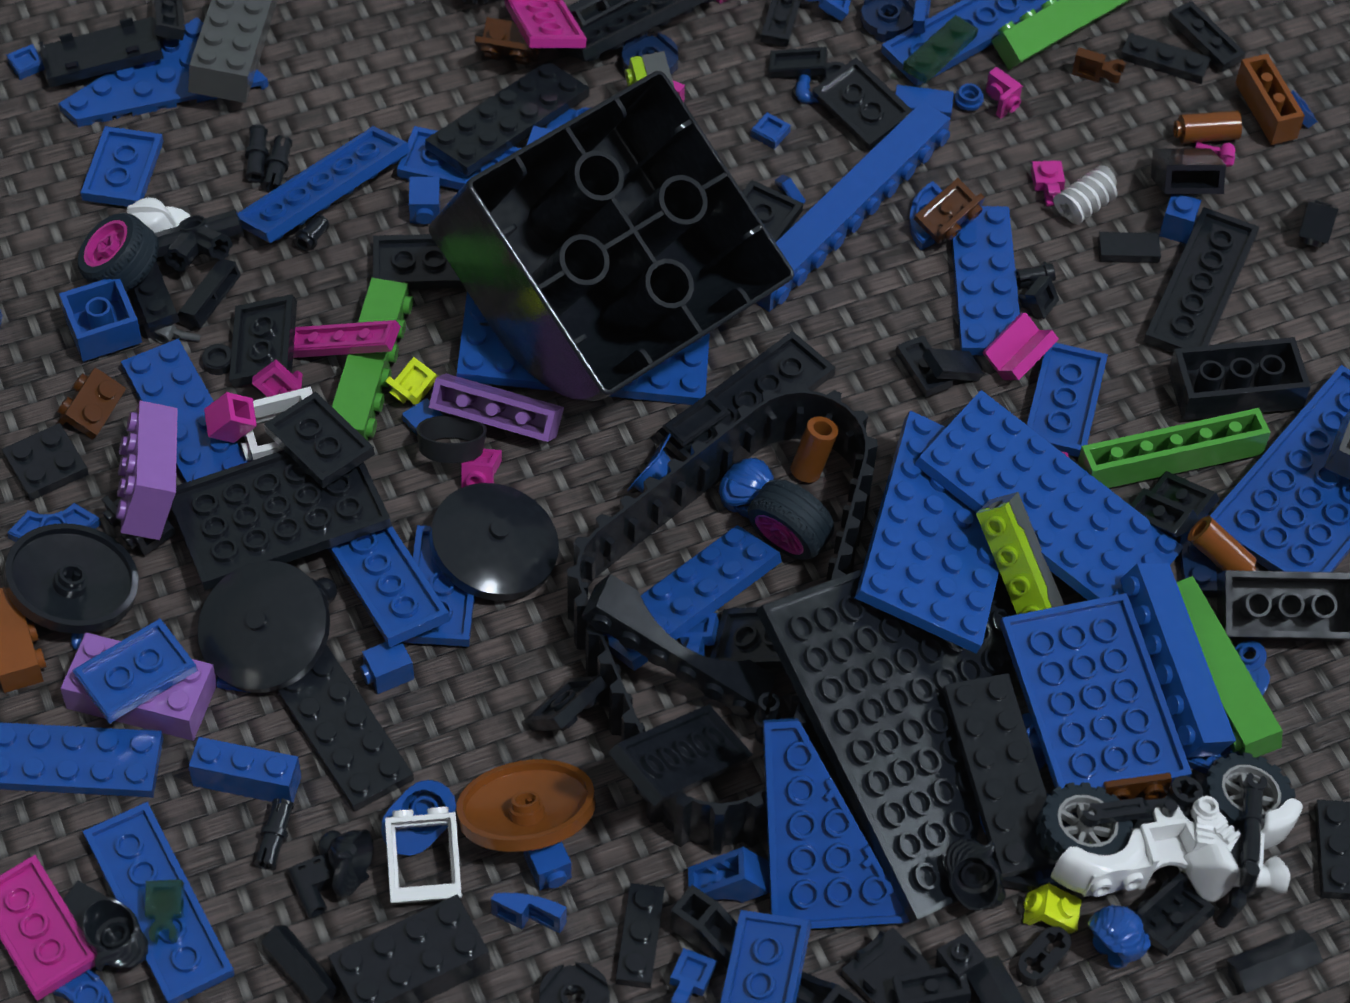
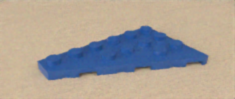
M196 17L185 24L183 41L161 39L163 59L106 73L59 103L60 111L77 127L92 125L95 122L112 121V116L132 112L133 116L155 112L162 108L177 107L179 102L196 99L197 103L218 99L188 92L189 65L203 22ZM256 70L251 88L261 86L262 90L268 87V78L259 70Z
M798 718L763 720L771 914L810 920L812 924L811 929L909 923L891 883Z

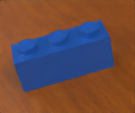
M198 737L188 766L192 784L195 787L270 802L274 798H279L280 804L282 798L292 803L294 802L302 777L298 756Z

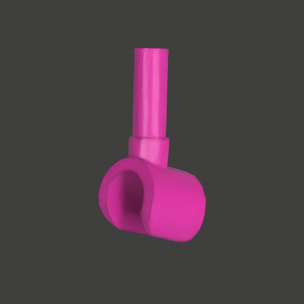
M1197 142L1195 148H1211L1226 164V167L1234 165L1235 147L1232 144L1225 143L1221 147H1214Z

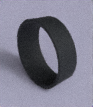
M442 415L425 419L418 424L416 429L420 453L430 460L442 463H463L474 460L483 453L487 432L486 426L483 423L456 415ZM440 438H461L469 441L445 443L434 440Z

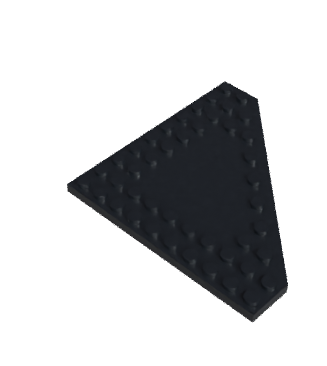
M863 569L764 604L756 610L910 924L959 901L949 887L948 871L944 862L946 850L952 842L961 838L975 840L979 843V840H977L978 829L981 824L979 811L942 689L945 684L1007 673L1010 677L1013 662L999 623L1003 617L1017 615L1000 572L983 644L976 654L856 599L855 595Z

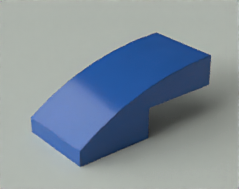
M494 893L491 898L492 915L522 930L529 919L559 934L567 923V907L545 898L521 893Z

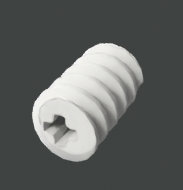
M1099 165L1087 173L1086 176L1078 179L1077 182L1054 196L1053 201L1057 211L1073 224L1078 225L1082 223L1084 219L1091 217L1092 213L1098 212L1101 207L1108 205L1109 201L1111 202L1117 198L1116 177L1110 168Z

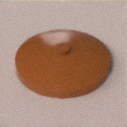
M533 759L501 765L478 776L460 794L456 805V812L460 829L470 841L492 850L520 852L548 847L577 833L591 819L595 811L596 799L593 783L589 776L581 769L561 761Z

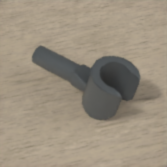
M174 324L155 332L157 334L155 340L162 345L170 342L173 337L200 342L201 339L199 334L177 330Z

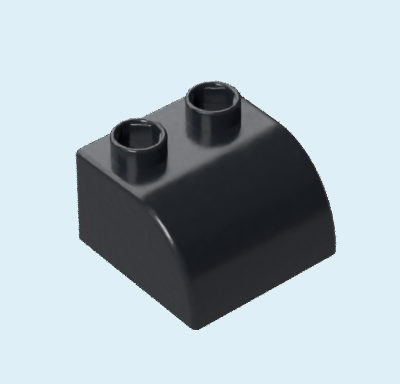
M655 71L470 178L430 223L428 230L498 339L515 360L529 374L551 390L562 396L579 401H597L612 395L787 284L794 276V271L668 77L661 71ZM688 241H691L685 264L683 265L674 260L677 252Z

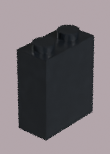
M1153 148L1151 178L1164 194H1224L1226 164L1211 148Z

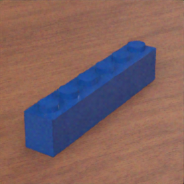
M1169 562L1137 563L1120 581L1123 592L1127 593L1186 758L1217 756L1233 744L1236 739Z

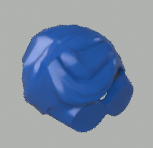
M752 457L733 464L724 477H722L718 493L723 506L729 511L738 512L743 517L749 519L748 506L742 505L750 504L764 484L774 480L772 471L764 461Z
M1109 905L1096 911L1089 918L1088 927L1094 935V948L1098 953L1108 955V963L1111 967L1116 969L1124 968L1130 962L1140 960L1147 953L1151 941L1149 935L1144 932L1142 920L1134 911L1123 906Z

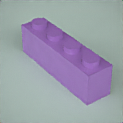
M447 373L435 378L429 408L546 442L557 437L564 410L562 406Z

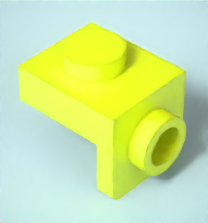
M413 357L395 380L389 376L386 382L392 387L389 393L402 404H405L408 400L413 405L421 402L434 386L435 378L438 375Z
M1050 883L1028 892L1024 900L1023 923L1030 926L1043 921L1051 926L1060 927L1066 930L1068 934H1071L1078 929L1081 899Z

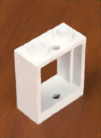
M311 386L254 400L256 423L273 419L313 393ZM253 429L244 435L245 442L241 443L246 461H252L283 450L276 442L258 446Z
M448 807L428 808V814L413 815V810H398L392 812V817L385 818L390 899L392 905L444 901L456 894L462 899L456 812L449 813ZM448 825L452 883L400 888L396 829Z

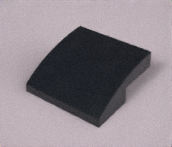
M1166 471L1151 491L1143 488L1131 506L1149 519L1150 524L1155 528L1174 537H1179L1205 517L1219 501V497L1212 490Z

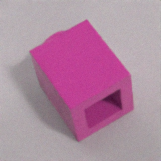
M226 392L204 409L207 433L210 438L235 443L257 426L253 398Z

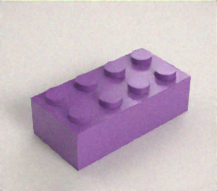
M139 400L136 413L130 412L127 422L129 435L122 436L119 454L124 455V457H121L118 475L123 476V478L119 481L117 497L122 499L119 500L116 518L121 519V533L160 540L176 494L178 408Z
M85 633L60 688L66 709L105 718L74 677L72 670L120 641ZM192 659L197 666V672L115 721L148 730L162 731L164 734L194 741L217 687L213 664Z

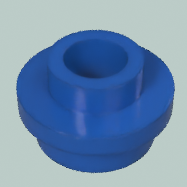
M964 84L955 94L957 106L968 111L979 109L984 101V95L980 87L975 84Z

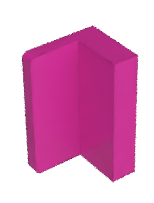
M1020 313L983 351V355L1003 380H1020L1059 338L1053 330H1039L1027 313Z

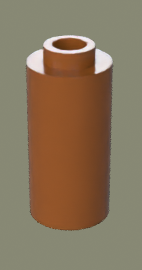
M1239 111L1179 115L1178 121H1174L1173 124L1174 137L1179 138L1181 144L1239 140L1242 134L1241 115Z
M820 416L813 417L808 421L790 467L793 476L798 480L812 483L820 478L838 435V428L833 421Z
M1211 516L1203 517L1190 530L1187 539L1220 570H1256V557Z

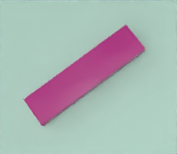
M396 320L295 327L293 358L391 352L401 326Z

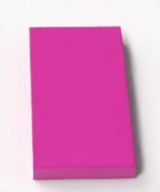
M505 0V6L529 48H586L587 38L563 0Z
M36 855L31 856L0 875V939L35 999L39 1001L94 967L97 955L86 943L83 932Z

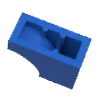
M741 847L688 867V889L693 885L714 900L730 899L743 903L770 893L769 862L747 848Z

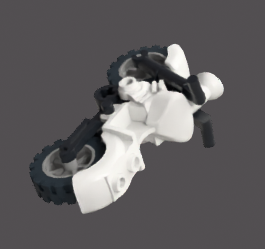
M1230 753L1225 759L1222 756L1216 760L1215 764L1210 767L1202 785L1191 777L1179 776L1173 781L1167 796L1162 799L1145 800L1140 797L1120 800L1114 794L1110 796L1105 793L1106 789L1097 786V788L1090 787L1091 784L1081 782L1080 785H1075L1074 782L1067 783L1064 788L1059 786L1053 790L1051 796L1048 795L1037 818L1036 834L1037 837H1041L1040 845L1042 849H1047L1050 853L1049 857L1054 862H1057L1052 871L1051 878L1068 889L1082 893L1084 897H1101L1121 889H1126L1127 891L1137 888L1139 890L1145 889L1156 870L1168 865L1178 866L1179 873L1184 872L1188 876L1197 894L1206 901H1218L1229 892L1228 904L1217 917V923L1220 926L1228 927L1237 914L1245 907L1247 894L1254 891L1255 888L1266 887L1269 891L1278 894L1287 892L1290 882L1288 867L1278 856L1269 858L1263 864L1264 850L1278 845L1288 836L1298 821L1303 805L1300 801L1294 799L1296 796L1294 789L1290 788L1291 781L1287 775L1283 776L1280 773L1281 769L1277 765H1270L1267 763L1268 760L1261 756L1258 758L1252 757L1251 753H1243L1242 755ZM1233 782H1239L1240 787L1234 784ZM1227 791L1231 792L1234 795L1229 796L1227 794ZM1262 805L1269 806L1270 810L1264 811ZM1070 813H1077L1078 818ZM1062 820L1067 822L1071 826L1064 827Z

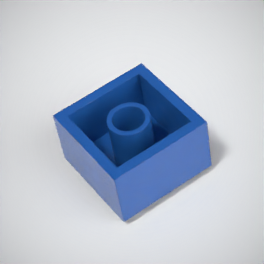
M103 279L59 293L64 317L83 362L142 343L138 320L121 279Z

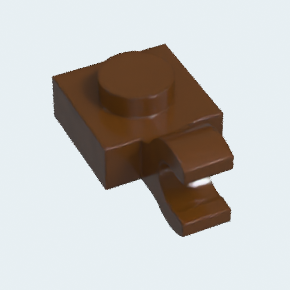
M1079 47L1075 56L1072 75L1098 83L1101 77L1112 83H1119L1126 63L1119 59L1106 62V55Z

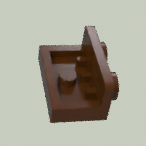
M957 178L915 215L914 220L937 244H940L945 238L950 241L961 231L960 225L967 219L970 222L973 221L983 211L981 206L985 197L981 193L976 196Z
M96 367L88 375L82 373L75 381L72 389L76 392L72 398L67 396L57 410L61 416L56 424L61 423L62 426L67 422L92 440L98 435L126 390L123 385Z

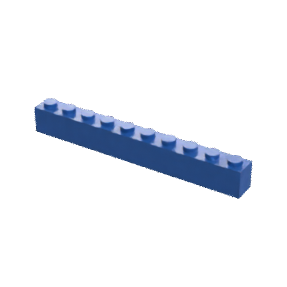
M923 101L776 242L792 267L794 276L790 282L764 297L756 304L770 312L777 304L781 305L784 303L795 286H801L808 274L814 268H819L832 250H838L843 244L844 239L851 232H856L863 220L869 214L873 215L886 197H892L898 186L904 180H909L916 168L921 163L925 164L938 146L942 147L946 144L950 137L949 125L951 118Z

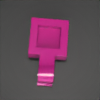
M1032 161L1031 174L1035 191H1044L1046 206H1055L1054 196L1061 193L1060 190H1064L1065 187L1062 162Z

